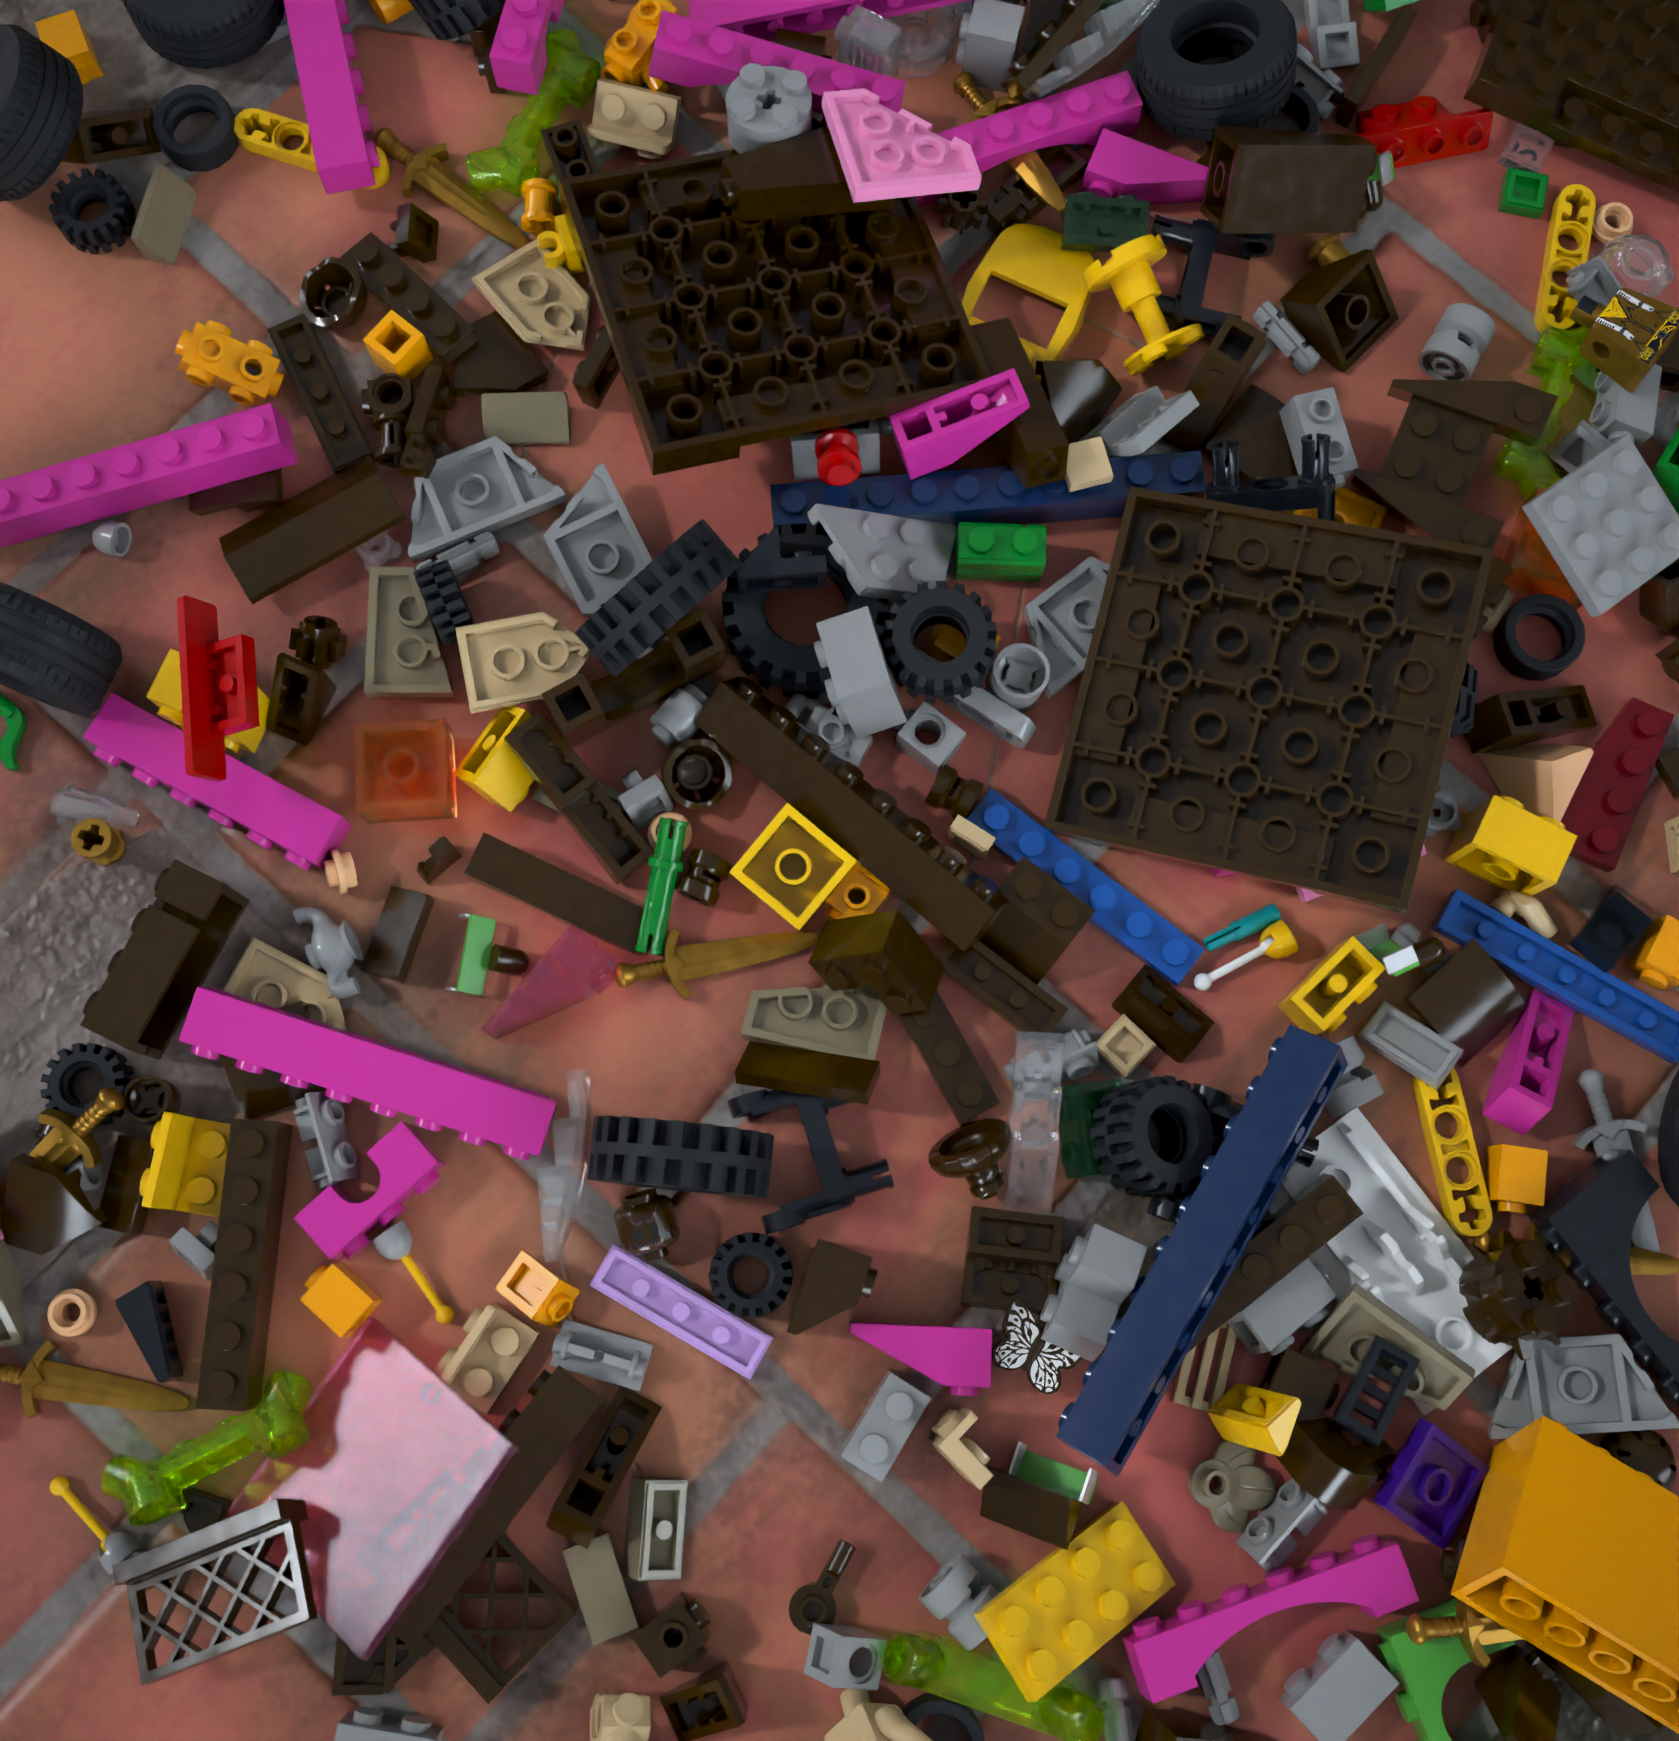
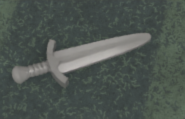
M1588 1069L1581 1072L1576 1082L1587 1094L1586 1098L1589 1101V1106L1596 1122L1581 1131L1574 1138L1571 1145L1583 1151L1591 1142L1597 1158L1608 1149H1630L1634 1153L1628 1129L1645 1133L1648 1125L1629 1119H1614L1611 1116L1612 1112L1609 1110L1610 1106L1607 1104L1608 1100L1605 1098L1606 1094L1603 1092L1604 1074L1596 1069ZM1647 1201L1634 1225L1631 1243L1633 1247L1660 1253L1656 1229Z

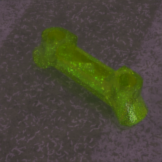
M558 29L550 32L546 37L549 71L541 81L538 95L529 94L527 104L519 116L515 115L510 120L506 129V135L498 146L467 154L465 163L473 190L479 194L503 189L515 197L521 198L522 183L528 179L537 178L540 174L535 155L537 148L543 141L540 130L552 127L568 102L583 109L596 89L597 80L600 79L601 64L599 61L583 54L579 38L573 31Z
M1548 325L1542 332L1526 373L1542 378L1539 390L1558 396L1542 436L1532 447L1507 438L1501 446L1495 464L1494 475L1513 481L1524 502L1527 503L1562 479L1546 448L1548 444L1551 445L1560 430L1562 420L1557 419L1560 407L1563 408L1572 394L1574 383L1569 382L1571 373L1592 364L1581 356L1579 348L1589 332V329L1584 326L1568 332Z
M286 1370L272 1373L258 1405L254 1409L240 1416H231L220 1421L214 1430L197 1439H188L178 1443L172 1448L170 1453L151 1463L121 1453L111 1459L101 1474L102 1492L107 1497L124 1502L128 1521L131 1525H149L175 1514L187 1507L182 1492L183 1488L200 1481L256 1450L276 1460L303 1445L310 1436L303 1415L314 1393L311 1382L300 1375Z
M927 1631L901 1632L894 1634L890 1638L884 1650L883 1672L887 1679L895 1685L914 1687L1056 1737L1062 1741H1098L1103 1730L1105 1715L1100 1701L1076 1690L1073 1684L1064 1679L1037 1702H1027L1001 1660L973 1650L967 1651L964 1647L953 1644L948 1638Z

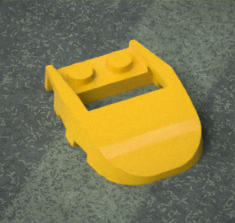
M1033 224L1012 225L999 234L967 284L961 304L971 326L985 323L973 317L972 311L990 275H993L1066 307L1047 349L1019 337L1035 371L1037 360H1062L1066 349L1074 337L1077 338L1084 324L1085 312L1093 293L1088 290L1082 273L1095 261L1091 253L1080 243L1053 230ZM1037 375L1041 384V375Z

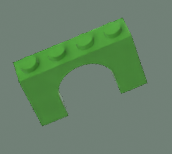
M1455 1597L1414 1614L1427 1618L1455 1616L1458 1598ZM1411 1615L1376 1628L1382 1643L1376 1646L1377 1654L1382 1665L1400 1683L1398 1685L1400 1692L1395 1693V1700L1404 1720L1407 1723L1412 1722L1419 1739L1417 1741H1452L1443 1722L1442 1697L1451 1676L1460 1667L1472 1661L1461 1644L1460 1638H1434L1426 1641L1423 1645H1417L1409 1639L1406 1632V1622ZM1509 1641L1481 1646L1485 1653L1489 1655L1512 1646L1515 1642Z

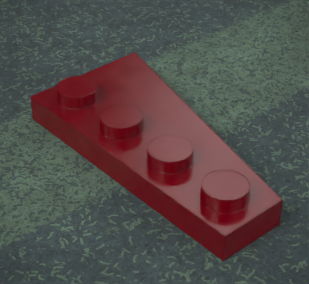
M1633 697L1625 703L1596 742L1589 764L1560 821L1565 825V830L1578 836L1569 856L1607 873L1615 870L1674 714Z

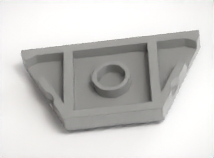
M497 436L491 437L436 459V465L428 479L415 477L414 488L416 496L412 503L411 521L413 522L411 544H408V554L414 564L446 551L466 540L471 541L474 539V536L485 531L493 532L567 502L565 493L558 485L554 486L540 475L537 468L526 459L515 455L511 447Z
M604 463L595 468L589 481L579 493L574 495L561 517L556 519L543 535L544 541L583 617H591L652 561Z
M817 503L807 512L808 519L812 525L821 523L833 541L828 550L836 562L844 568L848 581L859 596L901 601V596L908 590L912 595L917 594V585L927 582L928 589L936 588V581L945 580L957 533L956 525Z
M1092 556L1088 557L1028 603L1023 611L1031 644L1042 651L1050 665V679L1044 689L1048 699L1055 696L1083 674L1110 568L1109 564Z
M1618 1333L1561 1336L1559 1337L1561 1344L1558 1346L1545 1338L1536 1339L1529 1360H1520L1515 1352L1487 1433L1490 1439H1505L1543 1415L1564 1424L1574 1434L1679 1428V1421L1674 1413L1668 1410L1654 1389L1655 1385L1645 1370L1639 1367L1633 1358L1632 1351L1622 1336Z

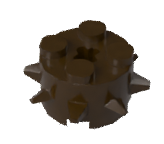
M1506 1230L1500 1231L1495 1250L1485 1252L1474 1244L1469 1245L1468 1248L1474 1259L1466 1264L1459 1279L1460 1294L1466 1298L1468 1306L1462 1309L1473 1329L1490 1343L1497 1344L1502 1342L1511 1345L1520 1360L1530 1359L1536 1339L1544 1337L1555 1345H1560L1561 1340L1557 1332L1567 1325L1573 1310V1302L1577 1301L1579 1293L1576 1281L1567 1275L1556 1257L1548 1252L1539 1241L1525 1240L1523 1242H1516L1510 1231Z

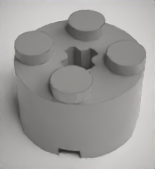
M749 63L741 68L740 75L731 83L726 94L728 139L732 149L734 147L741 154L812 131V94L807 84V77L803 72L778 66H761L757 63Z

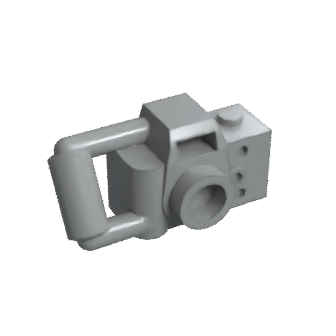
M793 694L785 708L791 711L797 719L804 708L812 711L805 726L798 722L796 723L808 733H814L822 737L829 744V750L841 761H848L859 768L873 743V736L867 735L857 739L850 724L842 726L839 717L835 716V714L838 715L835 706L828 708L803 694Z

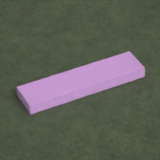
M615 1244L610 1248L589 1284L591 1287L749 1380L774 1338L648 1263L643 1262V1260L634 1255L627 1254Z

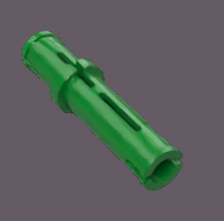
M660 817L659 820L660 826L654 857L649 856L648 866H652L637 944L635 945L636 951L646 953L652 934L653 940L650 954L663 955L664 953L663 947L677 873L682 872L684 863L680 862L686 829L689 824L684 821H675L673 837L670 838L673 819Z

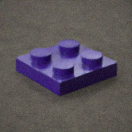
M1419 1418L1373 1501L1427 1541L1445 1550L1490 1467L1433 1423Z

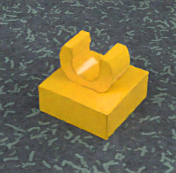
M564 214L555 216L556 232L544 231L537 236L540 250L549 247L556 249L553 252L544 254L546 268H557L564 262L571 275L585 272V268L582 269Z

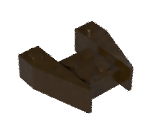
M1393 379L1387 395L1408 402L1409 405L1379 476L1357 469L1351 482L1378 504L1387 507L1389 513L1418 536L1464 543L1469 538L1481 547L1493 549L1504 521L1462 506L1492 433L1533 447L1542 436L1558 396L1516 381Z

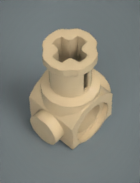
M634 1693L595 1695L592 1707L590 1708V1741H648L651 1728L650 1696Z

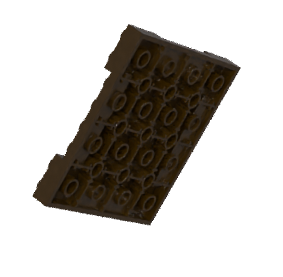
M1501 0L1463 99L1679 193V0Z
M735 149L559 179L560 204L582 269L586 268L622 372L628 390L629 407L652 475L740 458V446L891 416L992 376L915 196L897 198L895 207L885 210L739 222L731 207H726L722 203L717 186L718 181L721 180L722 159L738 155L739 153Z
M1130 486L1044 828L1056 835L1131 852L1140 851L1313 890L1317 894L1407 914L1494 549Z

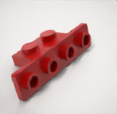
M1418 96L1409 102L1395 105L1379 104L1371 110L1357 112L1355 128L1360 133L1357 136H1363L1376 145L1375 151L1377 154H1382L1388 150L1389 153H1392L1395 169L1487 149L1493 112L1482 108L1451 115L1435 97Z
M185 595L177 598V624L186 773L189 776L219 782L227 778L224 736L260 726L255 642L253 637L244 634L219 641L216 606Z

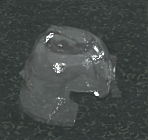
M1645 234L1616 236L1614 241L1605 242L1604 248L1593 253L1588 259L1589 261L1597 256H1601L1623 288L1631 289L1653 299H1657L1666 290L1675 276L1666 248L1658 240Z

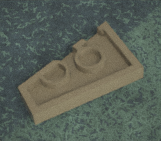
M370 567L364 693L367 697L455 698L429 611L415 580L414 572L416 570L414 567Z
M869 986L832 991L830 987L814 989L794 987L751 991L741 1030V1039L875 1060L887 1008Z
M1356 1282L1305 1340L1299 1350L1300 1354L1314 1361L1318 1357L1339 1365V1371L1353 1376L1372 1340L1378 1335L1420 1360L1404 1395L1444 1411L1472 1382L1475 1375V1369ZM1379 1356L1375 1361L1377 1365L1396 1376H1399L1402 1370ZM1369 1374V1376H1368V1377L1373 1378V1379H1375V1380L1381 1381L1380 1379L1376 1378L1375 1376H1373V1375H1371V1374ZM1386 1383L1388 1389L1391 1390L1392 1386Z

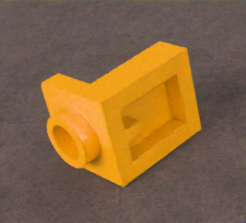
M524 1250L520 1252L495 1287L496 1291L530 1319L551 1329L555 1328L559 1321L563 1320L570 1313L573 1302L580 1293L577 1287L561 1279L533 1255Z

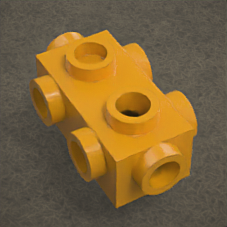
M640 0L633 7L626 25L614 33L604 48L605 66L601 70L603 78L641 87L645 82L650 90L666 93L668 90L667 83L664 80L648 76L662 10L678 14V8L670 0Z
M208 320L205 325L196 322L192 332L183 329L174 353L182 356L177 370L185 373V377L190 382L206 388L212 385L227 392V396L231 400L244 406H252L253 404L261 406L267 395L272 398L276 397L284 374L277 372L280 360L272 356L273 350L269 346L256 340H249L247 344L230 337L232 332L228 327ZM245 365L259 371L260 374L257 376L247 373Z

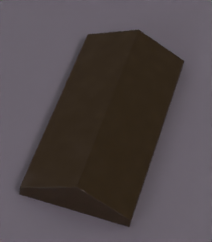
M369 455L219 538L224 558L248 599L254 604L401 523L406 518L373 458Z

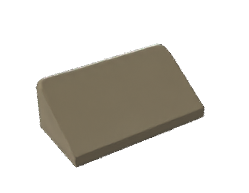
M158 163L153 166L130 237L145 260L174 265L191 217L197 193L181 178Z
M566 392L483 393L481 395L484 440L497 436L508 446L570 444V403Z
M631 1477L623 1574L637 1581L681 1579L688 1480Z

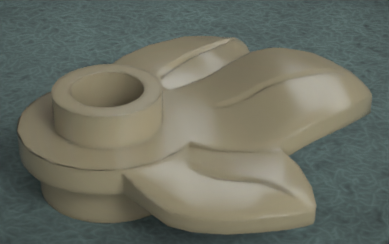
M1223 1440L1218 1444L1212 1458L1203 1459L1190 1469L1187 1476V1485L1192 1498L1198 1504L1208 1508L1213 1523L1226 1532L1243 1533L1248 1525L1247 1510H1257L1267 1506L1276 1495L1277 1486L1268 1473L1254 1466L1256 1449ZM1216 1476V1487L1210 1492L1209 1481L1212 1477Z

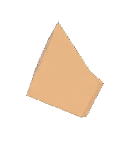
M1548 743L1477 754L1503 796L1518 800L1523 804L1524 810L1538 817L1548 816L1561 821L1594 751L1590 747Z

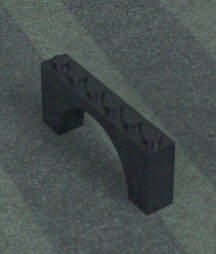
M1608 1149L1548 1200L1544 1206H1541L1534 1212L1529 1219L1538 1229L1535 1235L1539 1242L1549 1252L1558 1254L1568 1267L1565 1269L1567 1275L1576 1281L1577 1287L1580 1290L1587 1291L1598 1304L1595 1306V1311L1599 1317L1610 1327L1619 1330L1627 1340L1626 1344L1632 1351L1633 1358L1639 1364L1647 1366L1655 1375L1657 1380L1654 1383L1660 1393L1670 1402L1679 1405V1344L1661 1331L1643 1308L1634 1288L1630 1269V1244L1634 1225L1643 1206L1660 1185L1630 1149Z

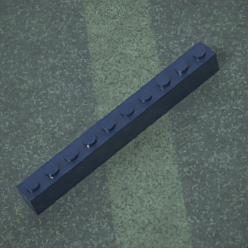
M1201 451L1108 458L1114 475L1112 482L1069 492L1066 479L1025 489L1010 466L930 472L910 480L908 474L861 477L843 486H832L823 481L770 485L773 528L778 526L779 535H781V526L791 524L792 532L806 531V523H811L807 512L816 503L956 525V529H958L959 522L1027 525L1122 517L1130 486L1203 499L1206 493ZM821 523L816 524V532L827 534Z
M1291 1024L1283 1037L1279 1036L1275 1039L1269 1050V1062L1262 1075L1255 1076L1248 1086L1246 1092L1247 1101L1239 1115H1233L1228 1121L1223 1133L1224 1141L1217 1154L1210 1155L1205 1161L1200 1175L1201 1182L1193 1195H1188L1181 1203L1177 1215L1178 1222L1171 1235H1166L1161 1239L1155 1250V1263L1147 1277L1142 1276L1135 1284L1131 1293L1132 1303L1124 1317L1118 1318L1111 1326L1107 1336L1108 1345L1101 1358L1094 1360L1089 1365L1083 1377L1084 1387L1075 1403H1069L1062 1412L1058 1423L1060 1430L1056 1437L1069 1448L1117 1477L1121 1473L1344 1073L1348 1063L1341 1046Z

